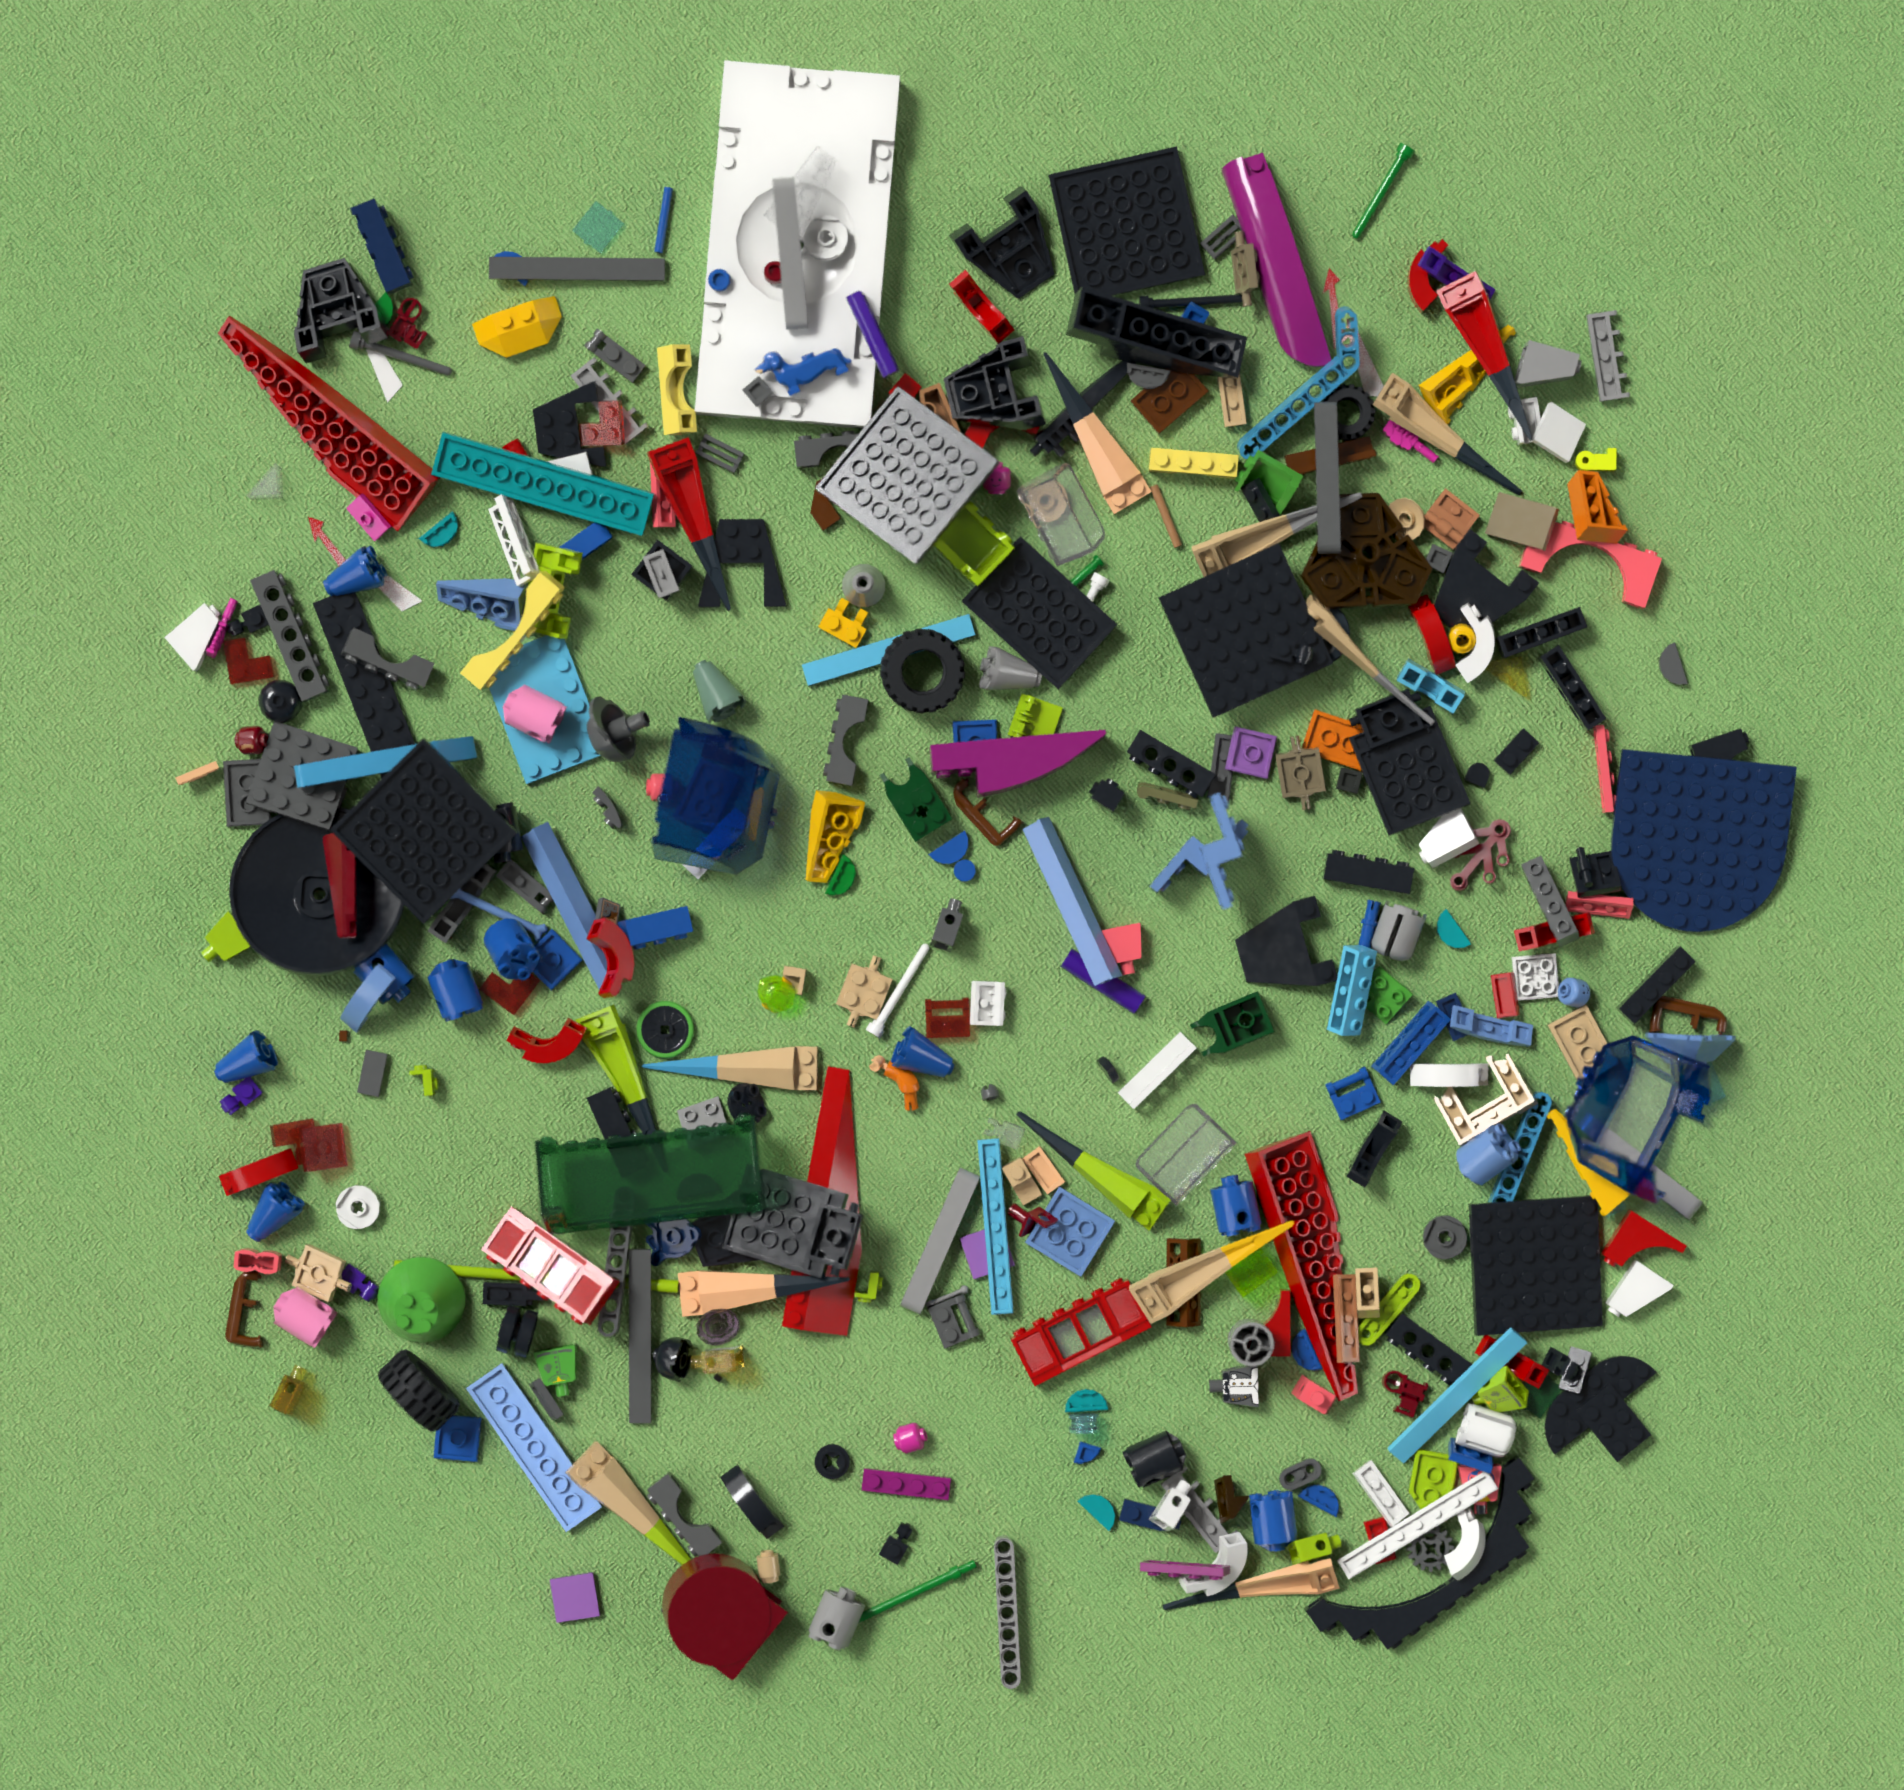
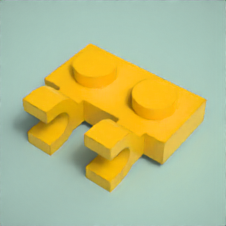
M841 598L835 611L828 608L818 627L857 648L867 630L862 624L869 612L860 608L855 620L852 621L843 616L849 601Z

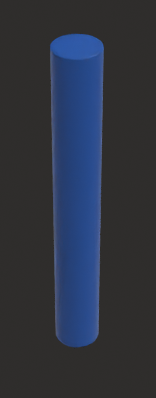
M664 187L654 250L656 253H663L673 192V188Z

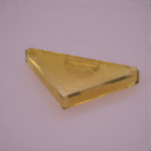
M1522 657L1489 662L1485 668L1488 672L1521 696H1528Z

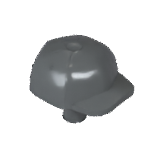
M595 697L590 702V718L587 722V732L595 751L607 761L623 762L630 760L636 749L635 735L637 730L646 726L649 727L650 725L648 714L641 710L639 713L630 716L613 701H607L602 697Z

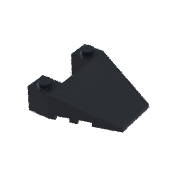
M1021 186L1003 198L1014 217L981 240L967 223L949 235L961 255L1018 299L1054 275L1043 227L1039 218L1038 207L1027 190Z
M345 258L303 270L300 289L301 301L300 307L297 309L298 321L297 327L294 329L297 352L306 364L327 357L323 338L359 328V333L367 344L388 339L384 317Z
M1023 336L999 343L989 353H983L973 363L964 365L943 379L953 420L1028 430L1046 425L1038 395L1021 400L1017 398L1011 371L1032 366L1028 346Z
M1471 529L1466 532L1463 539L1453 549V554L1434 603L1440 620L1449 628L1457 624L1471 626L1460 610L1468 602L1471 606L1475 605L1482 615L1479 617L1480 620L1489 616L1491 622H1494L1524 602L1539 584L1538 581L1524 570H1520L1507 586L1474 559L1487 542Z
M1315 896L1290 902L1235 939L1246 982L1319 986L1337 981L1333 959L1311 964L1300 922L1321 917Z

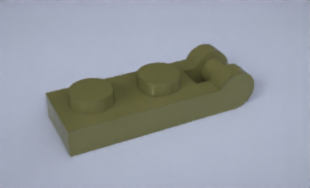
M1140 782L1137 786V795L1142 799L1151 796L1157 798V801L1163 804L1173 802L1177 803L1178 807L1182 809H1196L1198 797L1196 799L1185 792L1148 782Z

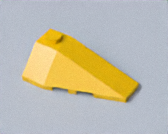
M816 790L810 817L806 881L827 883L839 862L838 857L842 850L850 843L849 838L861 823L865 806L864 801L837 792Z

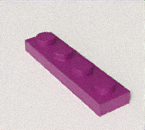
M864 1468L861 1491L949 1500L951 1477Z
M1146 1560L1140 1562V1571H1145L1150 1576L1168 1573V1577H1181V1574H1189V1578L1194 1579L1202 1578V1575L1210 1576L1211 1580H1222L1223 1576L1230 1574V1565Z

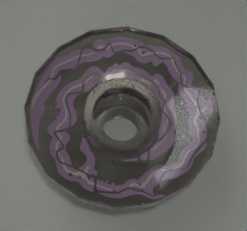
M722 1308L706 1312L696 1325V1332L700 1340L710 1345H721L731 1341L739 1330V1320L736 1314Z

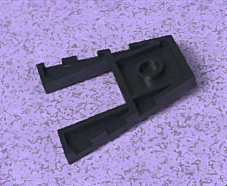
M719 519L714 540L719 563H764V607H786L764 519ZM706 572L698 607H721L720 597Z
M740 1188L691 1222L701 1230L702 1234L701 1239L694 1245L702 1267L759 1260L723 1249L731 1221L728 1210L735 1207Z

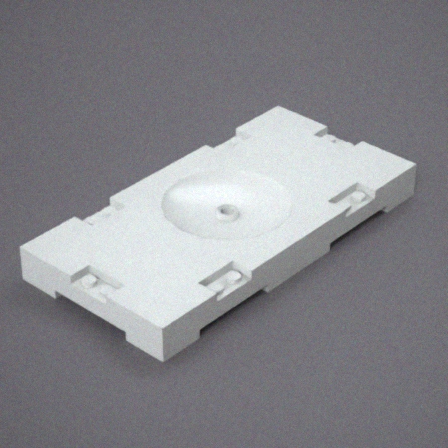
M724 61L695 402L696 415L797 422L863 429L872 418L876 362L846 297L857 291L864 292L879 324L900 88L899 75L841 70L824 71L790 68V66ZM795 177L800 241L803 244L804 232L808 224L814 221L815 218L823 215L837 218L845 226L848 233L846 249L840 257L833 260L825 261L812 257L808 253L805 244L801 250L808 328L786 330L782 282L780 284H770L764 278L765 266L771 261L780 262L772 181L774 178ZM824 233L820 240H823V243H828L829 240H832V237H829L828 233ZM715 269H723L730 276V285L722 292L714 291L708 283L709 274ZM833 348L839 349L845 358L851 359V363L846 364L849 371L837 376L835 372L837 368L826 370L812 382L799 385L800 392L791 396L788 394L789 388L777 381L773 371L759 374L754 370L763 363L764 355L772 351L778 352L784 361L790 365L801 362V357L811 352L814 355H818ZM760 376L773 394L756 407L742 389L756 377Z

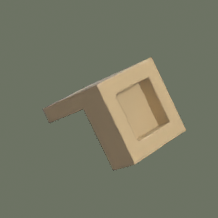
M784 966L783 976L792 983V987L782 979L781 991L802 995L806 969Z

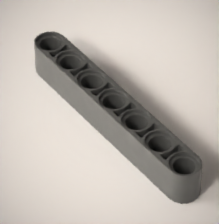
M1314 402L1318 554L1341 553L1337 402Z
M627 1186L618 1188L614 1197L605 1273L613 1278H618L620 1286L613 1291L607 1302L615 1300L617 1308L609 1312L606 1309L605 1303L599 1313L598 1330L601 1335L607 1338L616 1336L620 1329L636 1205V1194ZM624 1191L631 1193V1199L628 1202H621L620 1195ZM620 1213L628 1214L629 1219L625 1224H619L617 1221ZM619 1234L624 1235L626 1238L622 1246H617L614 1243L615 1237ZM616 1256H620L623 1259L622 1265L618 1268H614L611 1263L612 1259ZM611 1321L614 1324V1330L607 1334L603 1331V1325Z

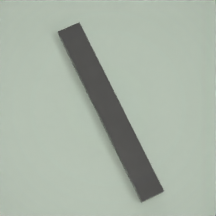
M489 257V280L665 281V258Z
M629 1249V1423H651V1249Z

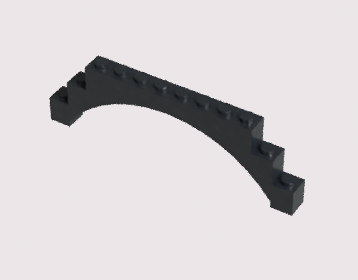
M1516 1455L1501 1466L1502 1485L1498 1507L1492 1525L1485 1536L1486 1541L1483 1555L1477 1566L1468 1575L1460 1580H1456L1452 1576L1443 1584L1423 1595L1400 1603L1383 1606L1359 1607L1342 1605L1327 1601L1323 1596H1320L1304 1608L1319 1631L1323 1632L1325 1630L1328 1632L1337 1625L1336 1621L1339 1620L1354 1641L1356 1639H1359V1641L1370 1634L1369 1630L1373 1629L1387 1650L1390 1647L1395 1649L1403 1643L1402 1639L1408 1634L1410 1636L1415 1635L1421 1630L1420 1626L1425 1622L1429 1624L1437 1619L1440 1611L1451 1609L1456 1605L1455 1601L1461 1596L1466 1598L1473 1593V1588L1479 1583L1484 1585L1492 1579L1490 1575L1497 1570L1498 1572L1504 1571L1509 1567L1511 1560L1514 1558L1518 1560L1526 1555V1550L1529 1546L1515 1525L1518 1524L1520 1526L1527 1522L1532 1512L1517 1491L1528 1489L1532 1485L1531 1481L1534 1480V1477L1521 1459Z

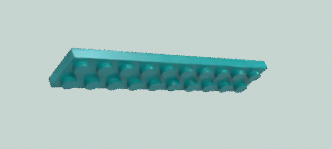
M444 431L441 435L431 473L434 476L496 494H502L506 497L643 536L655 494Z

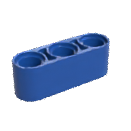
M594 522L559 548H568L582 552L583 560L610 541L613 536L605 525Z

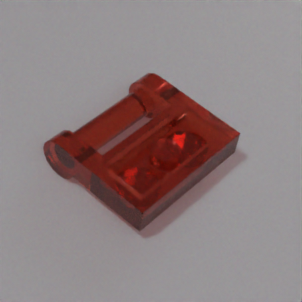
M962 997V1000L932 1001V999H925L926 1038L970 1037L969 997ZM963 1008V1015L932 1016V1009Z

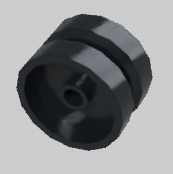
M508 1305L500 1325L496 1351L507 1354L510 1352L513 1342H516L514 1348L515 1356L526 1359L535 1333L539 1313L527 1310L524 1313L522 1322H519L520 1308Z

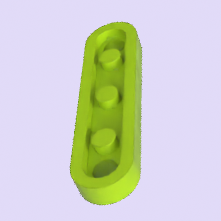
M1411 1273L1403 1274L1379 1301L1380 1318H1365L1359 1324L1358 1335L1360 1344L1366 1346L1373 1344L1420 1289V1281L1417 1276ZM1407 1280L1412 1281V1286L1410 1288L1405 1287V1282ZM1369 1330V1337L1364 1338L1362 1332Z

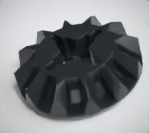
M825 1445L819 1449L815 1456L816 1470L827 1479L840 1478L849 1468L850 1459L848 1453L839 1445ZM826 1454L832 1458L839 1455L836 1461L838 1469L833 1465L825 1468L828 1463Z

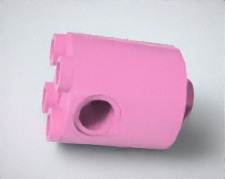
M524 684L522 687L510 692L503 705L505 724L543 743L550 744L555 734V729L557 725H560L567 707L563 703Z
M298 1286L282 1293L273 1307L274 1324L313 1348L317 1346L338 1313Z

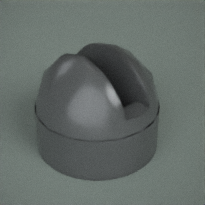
M995 1085L983 1086L981 1090L983 1101L1000 1097Z

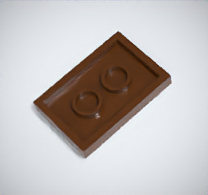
M1170 371L1168 379L1161 386L1155 389H1143L1130 402L1159 435L1208 393V390L1194 374Z

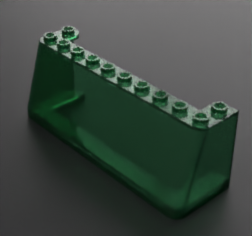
M746 1113L739 1114L733 1120V1125L730 1123H720L716 1127L700 1125L696 1129L687 1130V1128H677L673 1132L657 1130L647 1135H643V1133H633L630 1137L614 1135L604 1140L599 1138L587 1139V1142L571 1140L561 1145L550 1136L536 1140L535 1151L540 1215L548 1233L564 1234L755 1212L766 1209L758 1127L755 1116Z

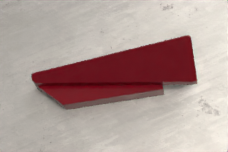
M333 833L323 836V845L337 934L339 938H356L357 857Z

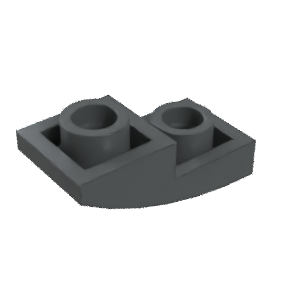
M598 786L592 792L595 795L593 800L602 808L605 805L608 807L603 813L606 817L604 821L612 829L615 826L620 829L623 824L614 803Z

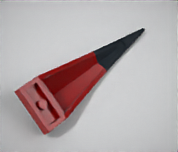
M1474 271L1436 291L1445 311L1488 374L1527 437L1532 440L1533 437L1488 293L1478 273Z
M689 437L649 451L647 455L659 485L726 610L730 611L731 607L714 542L697 457Z

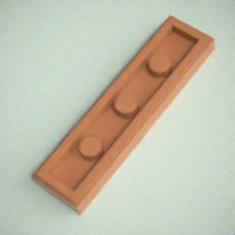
M1356 1274L1333 1275L1337 1363L1360 1362Z

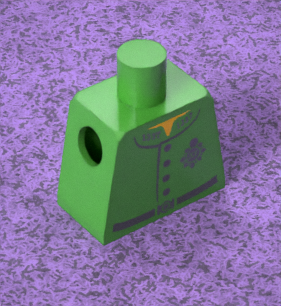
M576 1344L534 1351V1357L544 1385H555L557 1397L569 1395L568 1382L577 1379Z

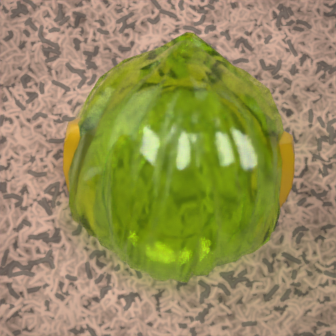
M767 976L760 979L758 997L765 1009L773 1013L787 1011L793 1006L795 988L784 976Z

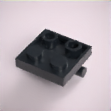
M1578 847L1576 849L1577 857L1569 858L1578 898L1621 891V882L1617 866L1614 867L1611 858V851L1586 855L1584 847Z

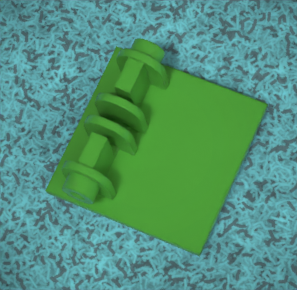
M1379 966L1373 971L1366 1008L1387 1024L1413 993Z

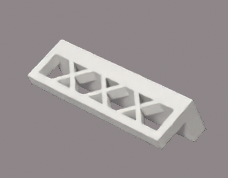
M501 494L494 498L497 505L488 510L516 585L521 587L535 579L540 570L513 498ZM498 511L500 512L503 521L499 520L497 515ZM506 531L508 533L510 541L506 539ZM513 550L515 552L517 560L513 558ZM520 569H521L523 575L525 576V577H523L522 579H521V576H520V574H519Z
M1179 1032L1118 1094L1135 1109L1196 1047Z

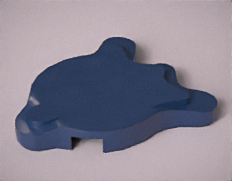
M651 1211L643 1214V1222L653 1230V1234L646 1237V1242L652 1248L651 1264L653 1266L661 1265L667 1258H679L687 1255L693 1249L695 1243L701 1239V1230L682 1215L671 1214L663 1217Z

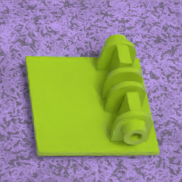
M1021 694L1007 735L1024 737L1054 734L1063 707L1030 695Z

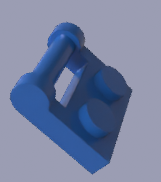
M1365 1066L1360 1068L1359 1072L1334 1083L1329 1082L1325 1084L1340 1120L1381 1103ZM1363 1079L1364 1086L1339 1097L1337 1096L1335 1091Z

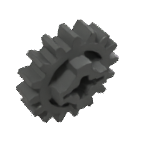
M1438 1525L1425 1533L1436 1534L1433 1537L1425 1538L1421 1535L1410 1542L1411 1545L1406 1546V1550L1411 1551L1407 1555L1408 1558H1415L1412 1564L1416 1566L1420 1563L1422 1571L1426 1566L1430 1572L1433 1571L1434 1566L1441 1570V1563L1447 1565L1444 1555L1449 1554V1550L1454 1549L1453 1545L1448 1544L1453 1540L1452 1537H1445L1447 1530L1444 1529L1440 1532V1526ZM1417 1541L1420 1543V1550L1418 1554L1416 1553ZM1423 1541L1430 1545L1433 1544V1548L1437 1554H1435L1433 1551L1431 1552L1430 1550L1427 1551L1426 1545L1423 1543ZM1442 1541L1444 1542L1443 1554L1440 1552V1545L1442 1544ZM1427 1558L1436 1559V1561L1427 1562L1424 1560H1426Z

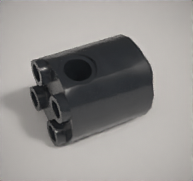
M513 802L496 805V810L518 832L493 856L494 863L512 861L510 852L523 850L516 806H513Z
M1166 1430L1131 1445L1122 1452L1129 1467L1134 1468L1131 1474L1138 1488L1147 1487L1183 1471L1186 1457L1179 1438Z

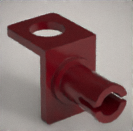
M1014 1203L1007 1213L1022 1224L1019 1232L1020 1237L1031 1233L1036 1222L1044 1228H1048L1058 1221L1056 1217L1040 1206L1027 1212ZM1039 1216H1045L1049 1221H1044Z

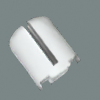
M1468 1403L1463 1413L1464 1417L1461 1426L1458 1428L1456 1444L1496 1458L1504 1457L1510 1451L1515 1438L1516 1423L1511 1416Z

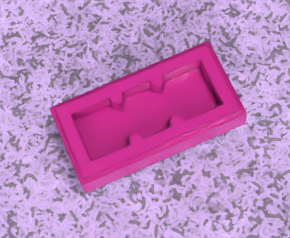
M363 493L346 508L374 542L391 527Z

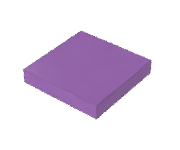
M1234 727L1225 770L1268 779L1277 736Z
M985 1229L960 1237L973 1279L988 1275ZM1008 1246L1009 1265L1012 1267L1015 1264Z
M593 1572L550 1579L556 1623L600 1616Z

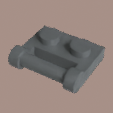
M964 1293L928 1307L944 1349L981 1334L979 1328H976L965 1302L966 1296ZM954 1304H957L968 1330L963 1334L951 1308Z

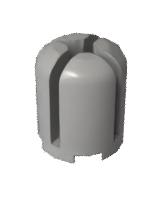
M1386 900L1372 939V947L1378 954L1383 956H1389L1390 954V958L1394 960H1409L1414 953L1427 915L1417 916L1419 911L1403 905L1394 904V907L1389 906L1390 901Z

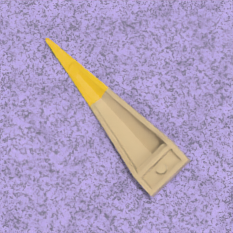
M1289 1221L1153 1272L1148 1277L1130 1285L1129 1291L1152 1324L1173 1313L1230 1268L1292 1227L1294 1221Z

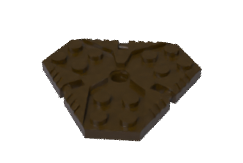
M1361 493L1362 497L1340 508L1341 553L1318 554L1317 540L1300 577L1319 603L1328 609L1365 608L1367 605H1372L1373 607L1414 606L1421 595L1432 567L1410 536H1404L1400 531L1403 526L1379 493ZM1339 494V498L1353 494ZM1391 536H1394L1397 540L1394 544L1390 540ZM1364 551L1369 553L1371 559H1367L1366 557H1364L1362 552ZM1365 591H1370L1371 596H1366Z

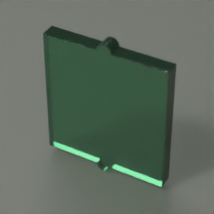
M1546 1375L1539 1389L1525 1381L1521 1382L1529 1391L1527 1406L1523 1409L1529 1410L1539 1419L1561 1391L1558 1388L1559 1385L1551 1380L1549 1375Z

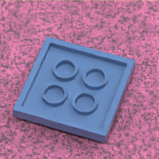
M1059 1186L1045 1208L1048 1213L1058 1219L1057 1223L1048 1228H1044L1036 1223L1025 1243L1081 1277L1115 1220ZM1045 1216L1040 1217L1044 1221H1049Z

